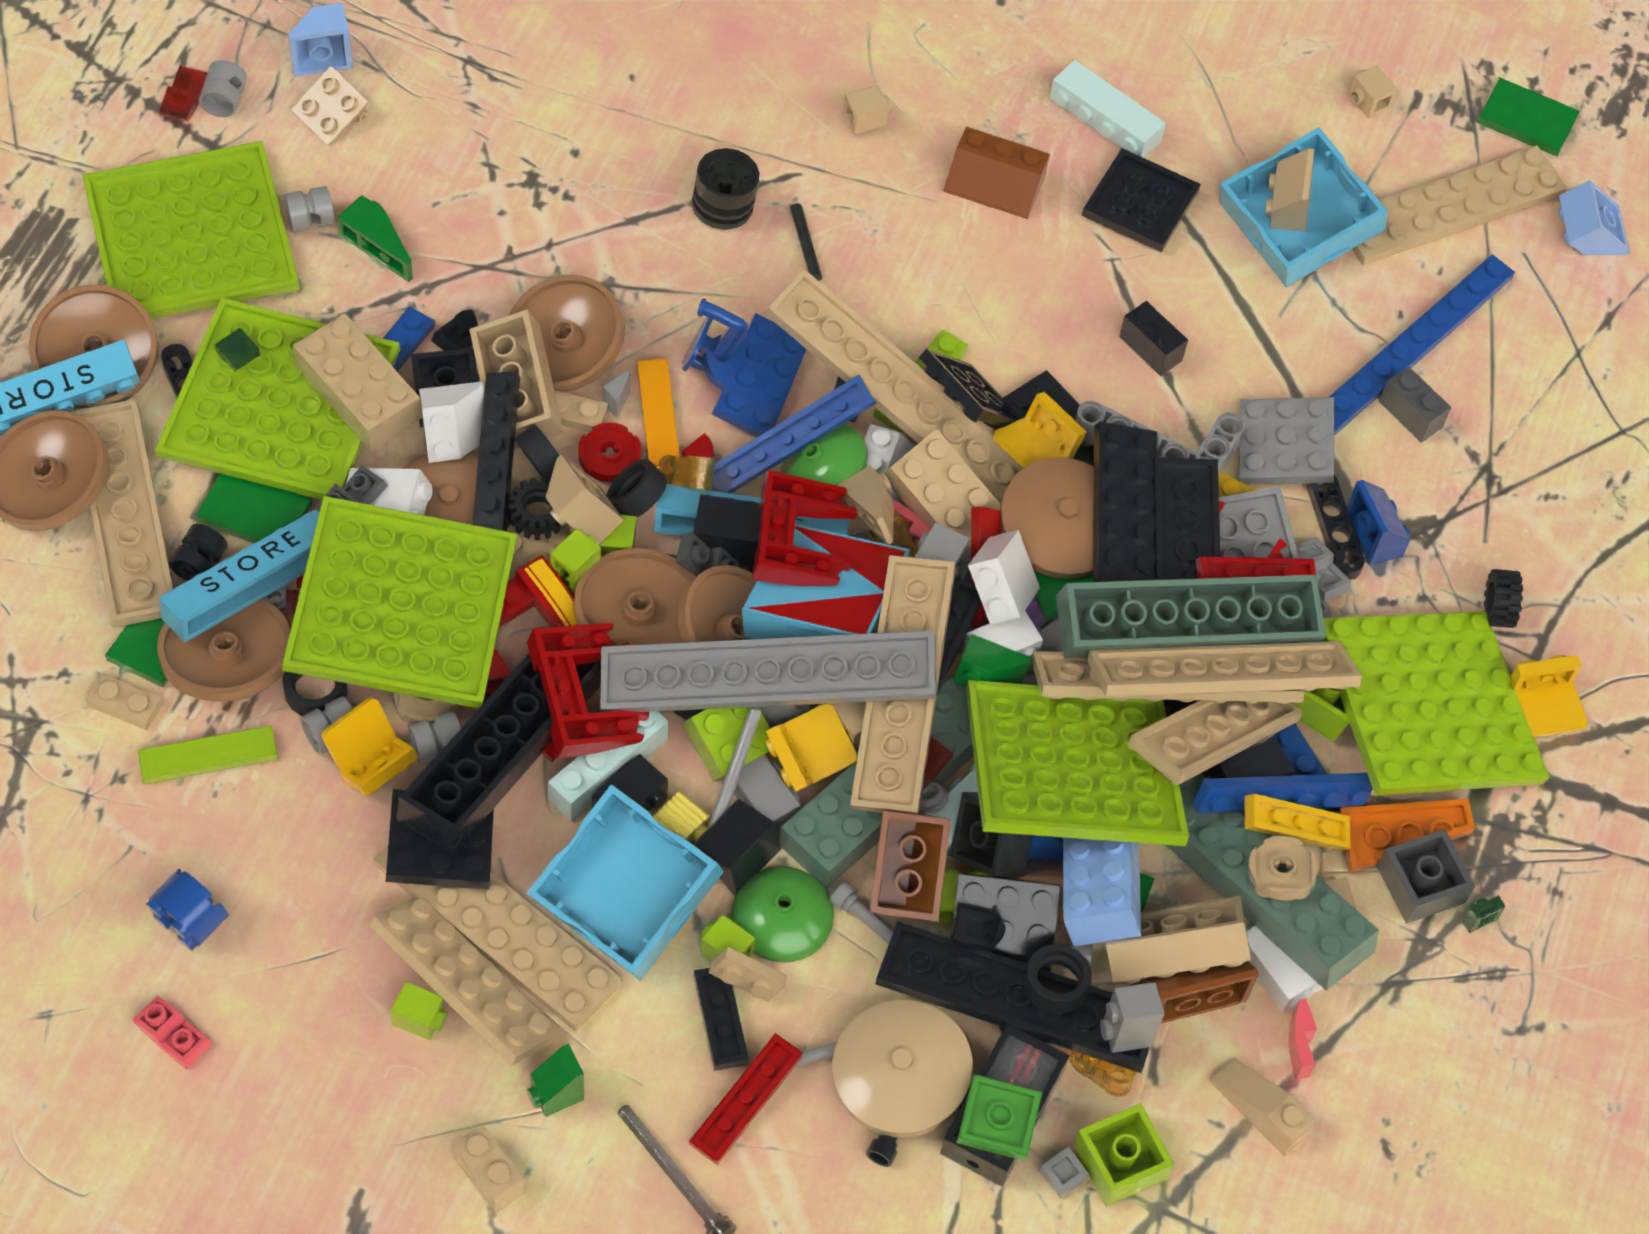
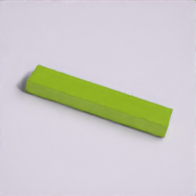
M272 725L138 750L144 785L278 760Z

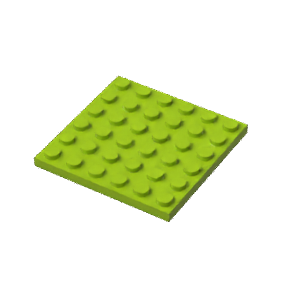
M263 141L82 174L106 284L134 297L145 308L151 319L216 307L221 297L241 302L300 290Z
M221 297L155 448L156 457L321 500L334 484L343 488L347 482L350 468H354L363 442L297 368L293 350L294 344L326 324ZM364 334L394 367L401 350L400 343Z
M323 496L285 651L282 671L479 709L484 701L517 534Z
M1486 611L1323 618L1326 637L1321 642L1340 641L1362 675L1360 687H1347L1338 691L1340 692L1339 695L1345 712L1350 720V726L1375 796L1540 785L1550 778L1516 691H1513L1511 687V676L1492 626H1489Z
M968 680L966 697L983 832L1174 846L1187 845L1189 833L1180 786L1167 779L1159 770L1128 745L1132 734L1166 718L1163 699L1156 702L1146 699L1119 701L1113 698L1085 700L1082 698L1064 697L1062 699H1051L1041 696L1038 685Z

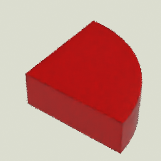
M705 433L682 451V457L699 472L712 465L714 455L713 444Z

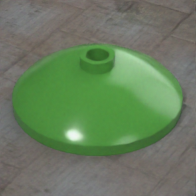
M843 424L784 460L781 466V473L838 485L866 468L868 461L867 445L854 428Z
M772 867L756 873L735 895L732 906V921L756 938L753 950L755 955L773 962H794L812 955L826 942L833 926L834 909L833 904L829 902V893L815 877L805 871L792 867ZM780 901H787L790 906L784 908L779 906L778 903Z

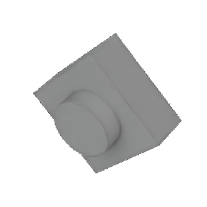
M1069 1147L1043 1163L1039 1168L1040 1173L1059 1198H1062L1087 1181L1090 1176Z

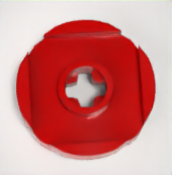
M612 422L598 424L592 427V431L586 436L584 434L579 441V463L584 472L594 479L603 482H613L629 465L641 460L640 440L636 435L634 437L632 433L628 432V428L622 424ZM607 448H613V452L617 454L608 457L602 453H605Z

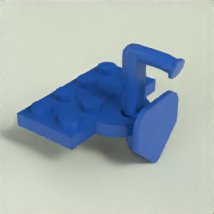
M703 298L699 304L697 314L700 317L704 315L706 318L683 358L682 370L687 371L692 366L698 370L705 371L711 383L721 389L711 414L755 437H759L775 427L806 348L775 322L757 313L754 314L748 326L744 319L715 304L707 302ZM713 319L727 326L724 333L715 338L706 335Z

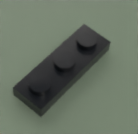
M710 968L694 970L693 977L714 1071L748 1065L749 1058L732 984H727L720 978L709 974Z

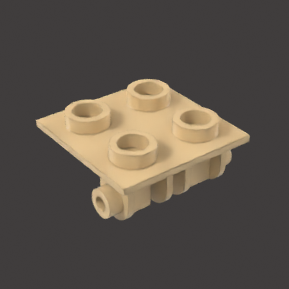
M330 66L291 110L330 146L353 120L360 122L367 120L369 114L367 113L366 106L369 102Z

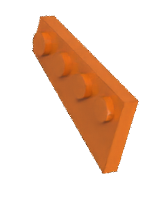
M1469 798L1341 807L1337 812L1338 814L1350 816L1351 849L1345 850L1349 874L1377 865L1387 848L1443 829L1446 830L1451 840L1470 835L1475 829Z

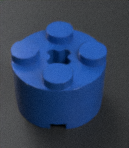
M180 868L149 897V901L146 903V906L154 913V919L166 930L172 927L178 934L177 938L191 951L196 946L199 947L229 916L220 902L214 907L212 905L214 901L210 897L212 894L186 871L182 872Z

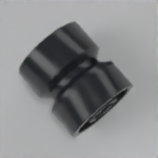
M192 524L182 540V545L178 546L168 562L169 567L178 577L189 581L197 574L214 567V563L219 562L227 549L228 543L213 528L204 524Z

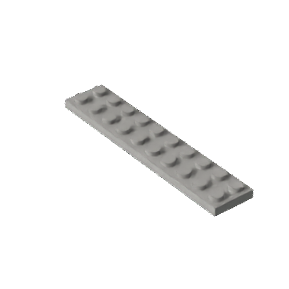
M934 631L601 647V712L619 710L654 712L937 698Z

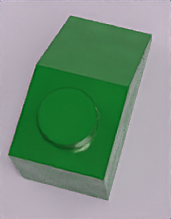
M971 634L953 682L965 687L968 680L1022 684L1033 658Z
M569 1044L562 1046L530 1074L531 1087L527 1089L529 1098L534 1108L541 1107L545 1117L584 1100V1073Z

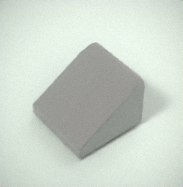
M628 370L603 385V402L608 403V410L616 418L619 416L630 392V373Z

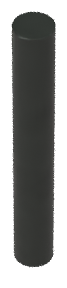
M796 203L790 209L808 273L820 281L822 275L802 205Z

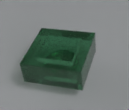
M241 328L214 344L216 352L234 372L260 356L259 347Z
M1499 895L1489 900L1485 897L1480 898L1468 907L1469 911L1463 920V924L1468 932L1471 933L1497 921L1506 906Z

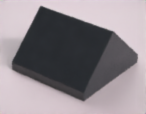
M700 494L693 533L710 549L722 547L740 563L739 565L754 567L762 511L759 510L760 503Z
M740 799L736 800L692 844L719 864L724 871L720 879L733 895H736L743 885L761 871L781 850L776 823Z

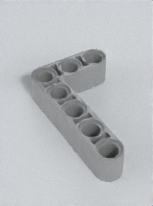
M1095 401L1083 402L1078 407L1075 421L1087 431L1083 441L1094 446V425L1099 421L1154 431ZM1235 413L1221 414L1197 452L1157 432V457L1218 459L1219 479L1238 448L1244 429V421Z

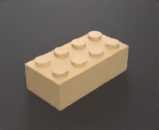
M526 309L469 329L484 392L486 373L516 371L520 376L515 438L534 424L542 431L546 438L564 433L541 328L529 310ZM516 441L514 444V449L519 448Z
M345 313L293 345L297 368L370 451L422 418L420 397Z
M937 428L884 472L895 493L931 529L937 523L970 538V549L971 508L981 506L1000 511L998 500Z
M1240 896L1141 912V936L1106 942L1113 983L1133 984L1142 978L1153 976L1168 978L1177 972L1189 970L1199 973L1208 970L1210 967L1220 965L1236 967L1243 964L1244 961L1251 960Z

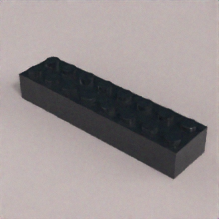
M530 653L399 797L397 821L451 855L460 848L553 741L550 733V727L553 724L540 672L539 670L534 671ZM601 661L576 665L585 703L601 686Z

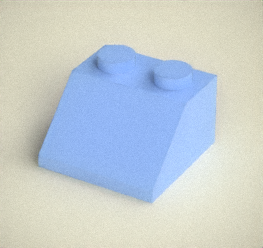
M343 2L312 7L288 33L294 77L323 73L330 66L335 70L353 68L349 29Z
M1591 180L1559 195L1561 203L1559 213L1566 226L1564 237L1571 248H1576L1583 255H1626L1630 253L1619 205Z

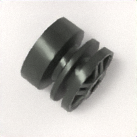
M729 148L715 149L702 157L698 163L691 205L694 214L703 223L712 228L727 230L738 228L749 220L753 213L760 176L757 164L753 159L739 150Z

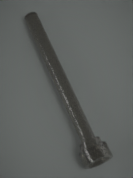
M623 1105L618 1110L619 1117L704 1220V1227L707 1230L705 1234H734L737 1226L727 1215L723 1216L720 1212L716 1213L630 1106Z

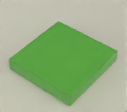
M973 1074L957 1144L1026 1161L1042 1092Z

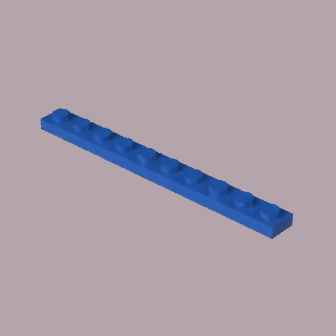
M1493 254L1489 256L1329 397H1334V436L1383 393L1386 382L1408 366L1412 368L1512 280L1515 271Z

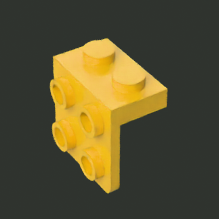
M1042 392L1035 396L1025 418L996 430L993 434V439L1022 468H1025L1036 461L1047 458L1061 457L1073 459L1087 431L1045 392Z
M1556 655L1549 660L1542 661L1530 659L1516 665L1510 677V684L1512 690L1516 691L1534 738L1582 731L1587 727L1588 720L1574 684V680L1582 667L1578 655L1568 657Z
M373 697L364 700L324 729L321 734L345 783L365 797L378 791L385 782L396 774L405 771L411 763L419 758L414 747L397 738L379 701Z
M832 703L822 704L784 724L777 725L766 731L769 737L765 740L766 745L774 758L779 757L784 767L780 770L782 778L789 788L793 786L795 792L857 762L858 753Z

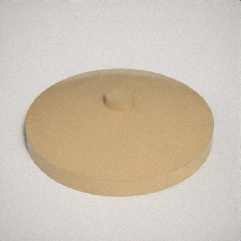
M893 1000L868 1008L847 1025L839 1037L834 1050L832 1073L838 1098L852 1118L865 1128L878 1134L905 1138L932 1132L946 1124L957 1114L969 1094L973 1077V1060L969 1043L963 1031L947 1014L923 1002Z

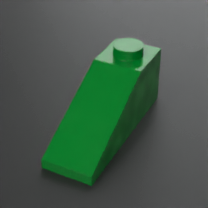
M363 195L359 196L337 217L339 236L407 282H410L413 279L411 259L387 213L378 202L370 201Z

